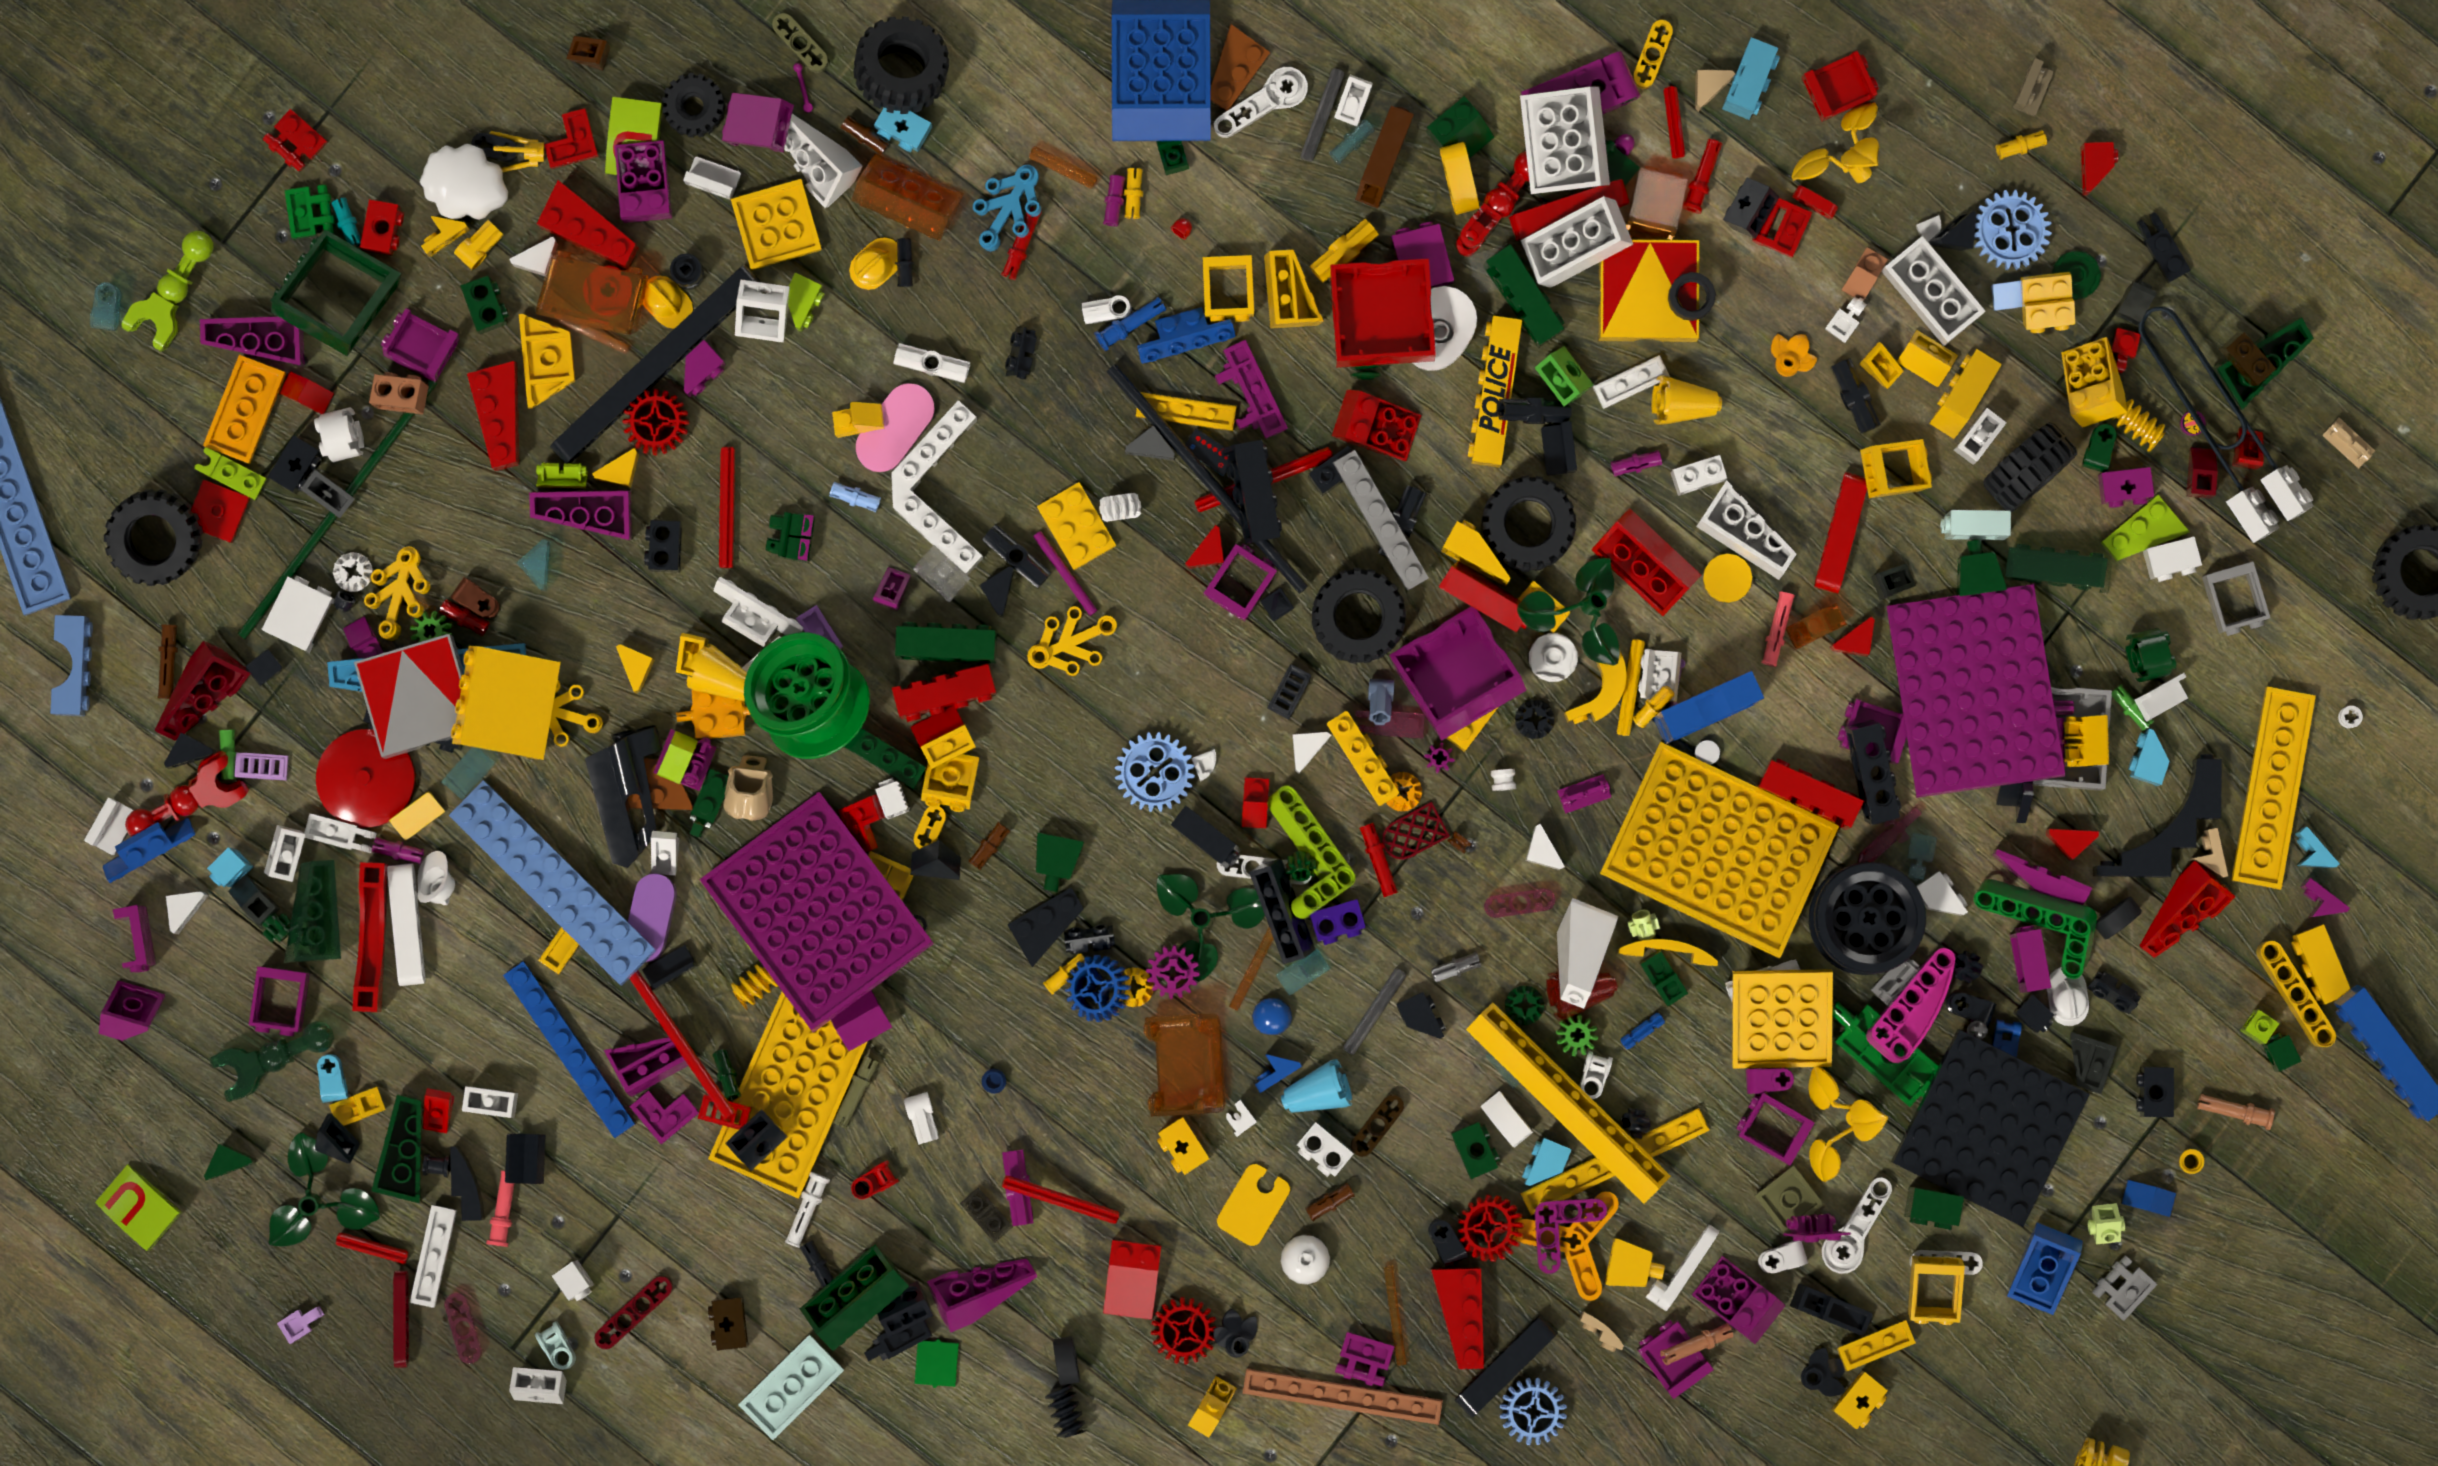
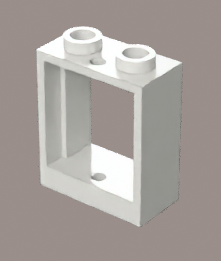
M740 280L736 306L735 336L784 342L789 286ZM744 306L779 311V320L744 315Z

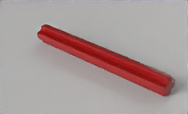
M722 447L720 453L719 567L725 569L733 568L735 448Z
M1006 1175L1002 1182V1187L1112 1224H1116L1119 1218V1212L1009 1175Z

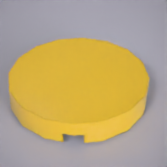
M1718 555L1704 569V588L1709 596L1718 602H1736L1744 597L1751 588V569L1746 561L1737 555Z

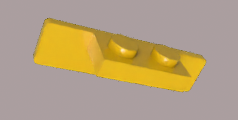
M1348 711L1327 723L1328 728L1377 805L1381 806L1396 797L1399 791L1385 771V768L1388 767L1381 755H1375L1371 749L1374 747V744L1367 734L1362 735Z

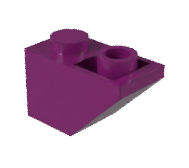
M705 340L686 355L684 392L689 397L693 394L695 396L699 395L706 388L705 383L711 378L713 380L718 378L724 372L723 367L726 365Z

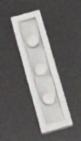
M431 1205L410 1303L435 1308L457 1210Z

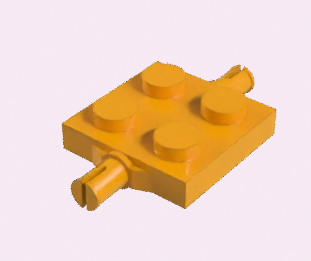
M692 690L691 711L676 712L677 722L692 721L695 727V739L701 740L702 737L714 739L745 736L744 723L746 715H750L744 701Z

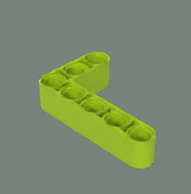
M1282 786L1268 798L1269 810L1297 849L1309 852L1310 859H1316L1314 873L1320 880L1291 903L1293 914L1300 919H1304L1355 883V874L1298 793L1290 786Z

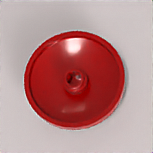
M371 729L350 731L335 739L323 752L316 770V788L324 807L337 820L358 826L359 828H373L389 823L390 819L408 806L416 783L415 768L409 753L387 759L381 757L374 730Z

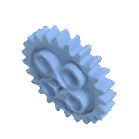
M2004 190L2002 198L1995 193L1993 195L1994 202L1989 198L1985 200L1987 208L1981 205L1978 207L1982 215H1976L1978 223L1975 226L1977 232L1974 239H1979L1974 247L1983 248L1979 254L1980 256L1989 255L1987 263L1993 259L1996 260V268L2001 263H2005V270H2008L2011 264L2018 270L2020 262L2025 267H2028L2029 258L2036 262L2038 260L2036 253L2042 255L2045 252L2041 245L2048 246L2050 243L2044 239V237L2052 234V232L2045 230L2046 227L2051 225V222L2044 221L2048 212L2040 213L2039 210L2043 204L2035 206V197L2029 201L2026 200V192L2021 197H2018L2017 190H2014L2011 196H2009L2007 190ZM2006 209H2009V210H2010V213H2011V215H2010L2011 227H2012L2013 229L2016 228V230H2017V231L2013 234L2014 244H2015L2016 249H2017L2016 251H2013V250H2012V235H2011V232H2009V231L2006 232V229H2007V228L2009 227V225H2010L2009 219H2008V215H2007V213H2006ZM2016 211H2024L2027 215V220L2025 222L2018 221L2015 216ZM1994 214L2000 215L2003 219V224L2000 226L1993 224L1991 216ZM2020 235H2028L2031 239V245H2022L2019 240ZM1998 238L2004 239L2007 243V248L2004 250L1998 249L1995 240Z
M1150 732L1147 733V740H1143L1138 735L1139 743L1135 744L1130 740L1131 749L1122 748L1126 756L1117 757L1122 762V766L1115 767V770L1121 772V775L1116 776L1115 780L1123 781L1118 786V789L1127 790L1123 795L1124 798L1133 797L1131 805L1137 801L1140 802V810L1145 805H1148L1149 812H1152L1154 806H1157L1158 810L1162 812L1164 804L1169 809H1172L1171 801L1174 800L1180 804L1178 796L1187 797V793L1183 789L1185 787L1192 788V785L1187 782V779L1195 777V775L1188 773V770L1194 768L1193 764H1187V761L1192 756L1183 755L1186 746L1180 749L1177 748L1178 739L1170 743L1169 734L1164 740L1161 739L1160 732L1157 733L1156 739H1152ZM1155 748L1161 749L1164 753L1163 759L1158 762L1151 760L1149 756L1151 750ZM1168 758L1173 759L1171 763L1159 771V778L1153 776L1141 787L1137 786L1139 781L1151 773L1150 767L1153 766L1156 769ZM1134 764H1141L1144 767L1145 771L1142 776L1134 777L1131 775L1130 769ZM1173 767L1179 771V777L1176 780L1170 781L1165 777V772L1168 768ZM1150 783L1158 784L1160 787L1159 794L1149 796L1146 793L1147 785Z

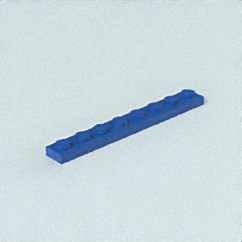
M525 961L504 974V978L612 1136L617 1138L633 1127L635 1122Z

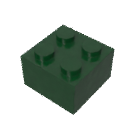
M1909 1187L1904 1216L1910 1217V1223L1927 1226L1928 1221L1934 1222V1227L1952 1230L1953 1225L1959 1226L1964 1197Z

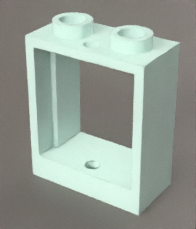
M1951 510L1945 514L1944 519H1941V533H1945L1946 540H2005L2011 536V511Z

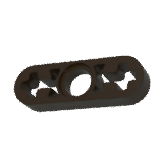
M1389 1095L1383 1099L1353 1138L1351 1149L1354 1154L1365 1157L1374 1150L1403 1112L1404 1104L1400 1097ZM1388 1100L1391 1102L1397 1100L1399 1110L1397 1112L1391 1111L1388 1117L1392 1118L1390 1123L1384 1116L1377 1114L1380 1109L1383 1113L1386 1112L1388 1109L1386 1102ZM1378 1118L1384 1122L1385 1128L1381 1133H1374L1371 1130L1370 1123L1372 1120ZM1366 1129L1370 1135L1377 1137V1140L1373 1142L1370 1139L1367 1143L1369 1149L1358 1152L1356 1150L1358 1148L1356 1141H1363L1367 1135L1362 1134Z

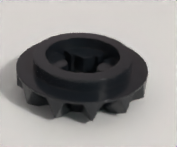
M1530 700L1523 703L1515 715L1517 729L1523 736L1530 739L1545 737L1554 726L1555 716L1551 707L1540 700ZM1533 709H1535L1537 716L1546 718L1538 722L1537 730H1535L1533 722L1524 721L1532 717Z

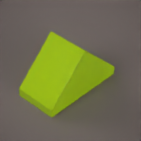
M675 731L657 775L680 784L698 740Z

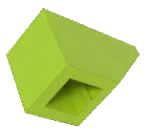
M795 272L789 284L788 307L796 329L802 332L804 327L809 328L814 317L811 313L815 305L819 307L825 293L822 292V285Z

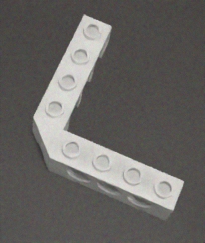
M957 401L892 472V496L894 510L959 570L968 576L984 559L983 556L912 492L920 484V479L932 466L935 467L938 464L937 460L947 449L954 447V442L965 430L968 431L977 422V417L960 401Z

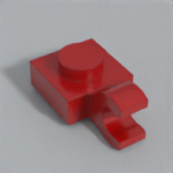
M2117 328L2111 350L2113 354L2117 355L2115 363L2118 372L2122 374L2126 369L2128 358L2134 359L2136 356L2140 334Z

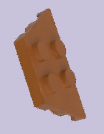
M644 759L653 809L692 810L693 805L685 791L684 785L677 784L653 773L659 759ZM632 794L627 798L630 808L643 809L639 795Z

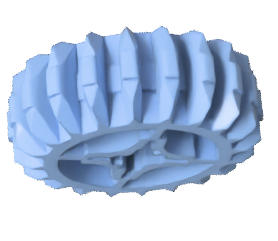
M1526 1378L1527 1386L1524 1387L1520 1381H1517L1516 1384L1519 1388L1517 1391L1511 1386L1508 1388L1513 1394L1511 1398L1505 1394L1502 1397L1509 1401L1508 1405L1500 1404L1501 1409L1507 1410V1413L1500 1414V1418H1508L1509 1420L1503 1424V1427L1508 1428L1512 1426L1513 1428L1508 1434L1513 1436L1518 1432L1519 1434L1516 1439L1518 1442H1521L1523 1436H1526L1527 1445L1531 1444V1438H1535V1443L1540 1445L1541 1436L1544 1437L1546 1442H1549L1550 1438L1547 1435L1549 1432L1554 1436L1558 1435L1557 1431L1553 1429L1555 1425L1559 1428L1564 1426L1558 1422V1418L1566 1419L1567 1417L1566 1414L1559 1413V1410L1567 1408L1566 1404L1558 1405V1401L1564 1398L1563 1395L1554 1397L1558 1388L1554 1386L1550 1391L1547 1390L1550 1385L1549 1381H1545L1543 1387H1541L1540 1378L1535 1379V1385H1531L1530 1378ZM1532 1391V1396L1527 1404L1514 1405L1519 1396ZM1540 1392L1550 1398L1553 1411L1541 1408L1539 1404ZM1535 1399L1536 1409L1545 1414L1539 1413L1538 1416L1535 1415L1536 1417L1532 1418L1531 1424L1530 1414L1521 1409L1527 1410L1528 1407L1531 1408L1530 1405H1534ZM1513 1412L1526 1416V1431L1517 1426L1513 1418ZM1540 1418H1552L1551 1422L1544 1429L1534 1432L1536 1422Z

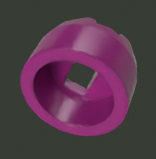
M1622 134L1614 141L1617 145L1616 148L1624 155H1629L1635 145L1634 138L1629 134Z

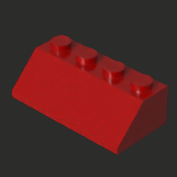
M1630 508L1591 549L1600 559L1610 558L1611 569L1661 616H1664L1702 576Z

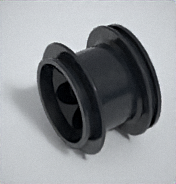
M1879 862L1856 863L1831 874L1818 887L1809 909L1810 934L1820 954L1838 969L1857 975L1887 972L1906 962L1919 947L1926 927L1925 904L1916 885L1897 868ZM1852 890L1858 891L1861 895V900L1858 904H1853L1849 901V893ZM1876 890H1881L1886 895V899L1882 904L1875 902L1873 898ZM1890 911H1894L1898 915L1899 919L1895 925H1890L1886 920V916ZM1840 912H1845L1849 917V922L1845 926H1841L1837 922L1836 918ZM1865 912L1874 914L1875 917L1872 919V925L1869 922H1863V919L1866 917ZM1853 933L1859 934L1862 938L1859 947H1853L1850 944L1849 938ZM1877 933H1882L1886 936L1887 942L1883 947L1875 944L1874 937Z

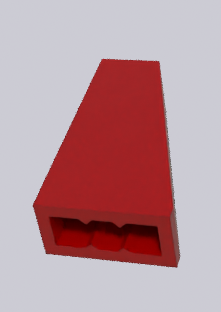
M1460 561L1451 566L1439 585L1441 589L1515 632H1518L1520 628H1527V625L1524 624L1517 612L1520 600Z

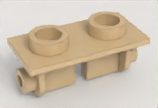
M2340 418L2322 435L2358 469L2375 452L2367 442Z

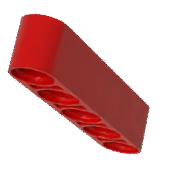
M1623 179L1610 182V185L1598 186L1510 216L1509 221L1516 241L1523 240L1603 196L1616 200L1619 208L1628 205L1630 200Z
M1849 472L1844 473L1816 575L1815 588L1839 593L1867 491L1866 479L1863 476Z

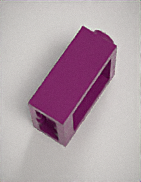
M1235 544L1203 595L1245 622L1275 577L1277 570L1274 569L1275 565L1267 558L1263 557L1260 560L1253 555L1255 551L1247 545L1242 544L1240 547ZM1237 554L1268 573L1246 608L1215 589Z
M2033 925L2015 928L2016 933L2009 936L2020 993L2052 988L2041 929L2034 930Z
M257 966L249 1026H255V1031L270 1033V1028L279 1029V1035L294 1036L295 1032H302L310 973ZM266 978L300 982L294 1025L260 1020Z
M1760 1093L1759 1096L1754 1095L1748 1105V1108L1751 1109L1747 1118L1742 1116L1736 1126V1129L1739 1131L1736 1136L1786 1165L1791 1166L1815 1122L1765 1093ZM1764 1102L1800 1122L1798 1129L1783 1154L1746 1134Z

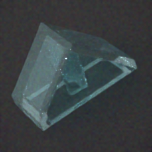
M541 540L516 562L541 591H547L550 542L548 540Z
M1316 949L1306 958L1296 961L1276 976L1290 996L1330 970V967L1319 950Z

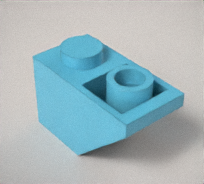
M2147 729L2144 733L2141 732L2138 737L2136 746L2139 747L2137 756H2132L2128 770H2131L2130 777L2160 786L2163 783L2170 761L2155 731Z
M1542 1138L1541 1142L1536 1141L1531 1153L1535 1156L1532 1165H1526L1522 1178L1526 1179L1524 1184L1531 1186L1562 1173L1572 1149Z

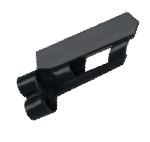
M657 725L613 734L612 744L585 758L612 863L626 868L633 863L650 843L652 831H657L644 763V756L662 750ZM632 794L640 796L646 824L638 834H636L627 800Z

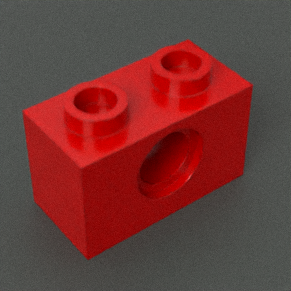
M369 199L360 248L363 251L393 256V251L397 250L399 246L398 226H402L404 220V212H401L402 208L398 204ZM384 222L388 223L389 230L384 234H379L377 231L378 226Z

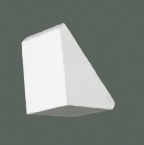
M551 237L510 258V261L514 267L548 277L558 243L554 237Z
M1320 732L1293 735L1295 771L1298 774L1331 737L1330 733Z
M1541 824L1535 826L1525 861L1557 870L1565 867Z
M193 892L166 896L170 931L179 935L209 895L205 892Z

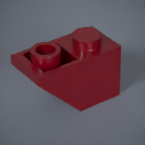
M2190 447L2186 497L2211 499L2216 496L2218 470L2216 453L2213 449Z

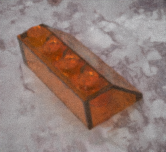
M875 153L859 177L851 201L886 218L899 222L908 228L923 233L929 238L941 241L952 222L964 193Z

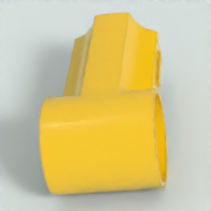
M487 220L471 238H466L455 249L454 254L471 270H474L484 261L487 256L486 253L504 235Z

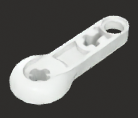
M1282 67L1275 70L1260 91L1226 111L1215 120L1214 129L1216 134L1222 138H1229L1274 109L1291 108L1298 105L1307 94L1308 83L1305 76L1293 67ZM1287 81L1288 84L1289 82L1294 84L1291 87V93H1287V91L1283 93L1281 91L1283 82ZM1245 107L1246 110L1251 109V118H1240L1238 122L1241 125L1236 127L1235 121L1230 115L1234 113L1235 117H1238L1242 114V108ZM1222 120H1228L1232 123V129L1228 133H1222L1218 130V124Z
M1876 1178L1869 1183L1845 1226L1838 1230L1851 1232V1235H1842V1240H1825L1822 1247V1258L1830 1270L1839 1274L1849 1273L1861 1264L1864 1253V1239L1892 1192V1186L1887 1179ZM1883 1182L1886 1185L1887 1191L1883 1196H1878L1874 1193L1873 1187L1875 1183ZM1869 1194L1873 1199L1880 1200L1881 1202L1879 1205L1874 1202L1871 1210L1874 1212L1873 1215L1868 1214L1865 1217L1863 1215L1864 1210L1861 1208L1862 1206H1868L1872 1200L1867 1198ZM1845 1246L1847 1247L1846 1253L1849 1255L1847 1258L1842 1257L1841 1260L1838 1258L1839 1253L1836 1250L1838 1247L1841 1249Z

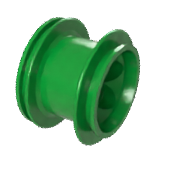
M793 633L770 643L756 656L748 669L744 682L745 703L755 723L769 733L771 739L780 750L800 759H817L842 749L858 734L869 711L870 693L864 676L857 668L848 663L845 654L837 645L814 633Z

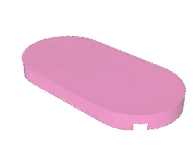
M903 384L896 387L882 403L885 429L859 434L856 441V454L864 467L873 472H885L896 468L928 427L934 416V403L929 392L923 387L916 384Z

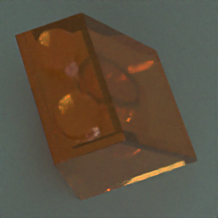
M1645 166V169L1640 168L1627 216V229L1672 240L1677 231L1688 179H1684L1683 175L1677 172H1669V174L1660 173L1658 168L1652 166Z

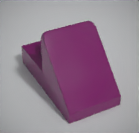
M365 616L343 628L350 647L354 649L359 659L385 653Z
M2312 878L2305 879L2300 886L2305 890L2303 894L2313 902L2319 901L2308 917L2344 913L2350 909Z

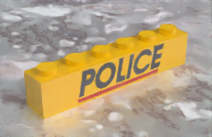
M1493 316L1492 321H1487L1485 336H1489L1488 346L1483 345L1481 360L1486 361L1485 370H1480L1478 384L1482 385L1481 394H1476L1474 408L1479 409L1478 419L1473 418L1471 433H1475L1474 443H1469L1467 456L1472 457L1471 464L1498 468L1502 465L1508 421L1499 420L1496 414V406L1499 403V399H1511L1522 320Z

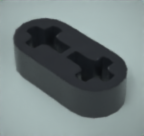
M487 133L476 134L471 141V145L478 148L480 147L477 145V142H482L483 139H486L487 144L493 145V147L506 146L507 144L511 147H517L510 139ZM484 147L483 149L486 158L502 162H511L518 155V152L508 153L507 157H504L502 151H494L493 147Z

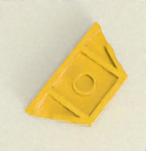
M519 314L527 405L529 409H533L576 381L571 332L533 319L527 315Z

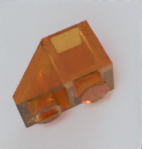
M1837 603L1786 627V631L1795 650L1846 626L1847 623Z

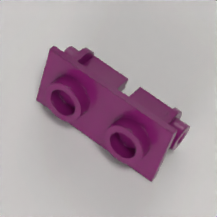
M1604 774L1557 790L1565 814L1611 798L1610 787L1605 780Z

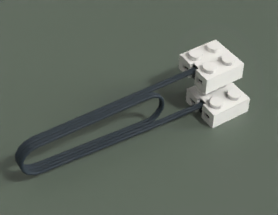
M2154 307L2147 310L2139 323L2140 336L2240 490V493L2226 501V503L2252 542H2257L2279 529L2280 527L2277 524L2279 519L2272 510L2267 509L2264 504L2265 498L2258 489L2255 490L2251 487L2244 490L2218 448L2232 449L2239 446L2244 441L2247 429L2275 470L2261 479V482L2286 520H2292L2314 507L2311 502L2313 497L2306 488L2302 489L2298 482L2300 478L2292 467L2289 469L2287 465L2278 468L2178 315L2167 307ZM2163 311L2172 317L2240 420L2242 435L2235 444L2223 446L2212 438L2145 332V321L2152 312Z

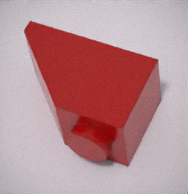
M2114 142L2084 143L2080 147L2082 195H2088L2113 169L2115 163H2118V149H2114Z

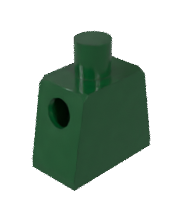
M1981 539L1967 541L1968 556H1961L1957 560V596L1962 597L2007 590L1995 552L1983 553Z
M1037 833L1036 873L1046 875L1043 890L1058 892L1060 878L1071 880L1084 847L1083 841Z

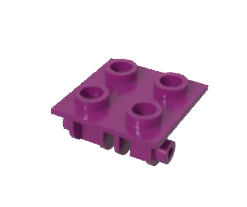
M670 729L653 772L655 774L659 771L675 730ZM702 737L701 740H698L680 784L700 791L717 748L710 744L711 740L709 738Z
M1826 1213L1813 1214L1811 1217L1810 1215L1791 1216L1786 1221L1790 1233H1784V1236H1792L1793 1241L1819 1242V1239L1836 1241L1842 1240V1235H1851V1232L1833 1230L1832 1226L1836 1222L1835 1217Z

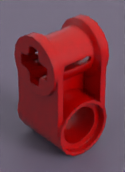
M886 1160L854 1180L851 1185V1191L856 1198L864 1200L900 1181L894 1177L888 1166L889 1161ZM881 1171H883L884 1175L886 1176L888 1180L887 1182L883 1178ZM861 1181L867 1182L870 1187L869 1192L864 1196L858 1195L855 1190L856 1184Z

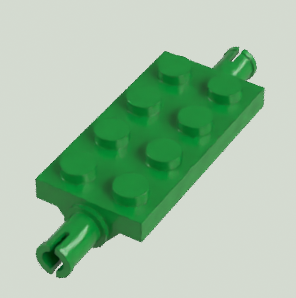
M1837 1001L1833 1006L1838 1011L1832 1008V1016L1844 1026V1031L1834 1042L1908 1107H1911L1920 1096L1924 1097L1939 1066L1918 1048L1906 1060L1900 1063H1892L1867 1041V1031L1880 1015L1869 1005H1866L1858 1015H1853ZM1879 1030L1876 1036L1881 1039L1884 1033L1882 1030ZM1900 1045L1894 1046L1895 1054L1902 1057L1904 1054L1903 1048Z

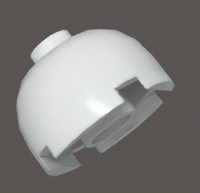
M1300 1235L1294 1237L1286 1243L1282 1250L1281 1265L1283 1271L1289 1279L1298 1284L1308 1285L1317 1282L1326 1274L1329 1268L1330 1256L1328 1249L1321 1240L1314 1236Z

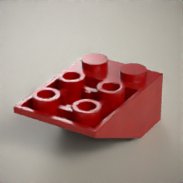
M1346 390L1332 436L1350 444L1407 461L1421 415L1363 391Z

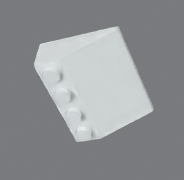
M1584 87L1520 96L1531 194L1610 185L1599 87Z

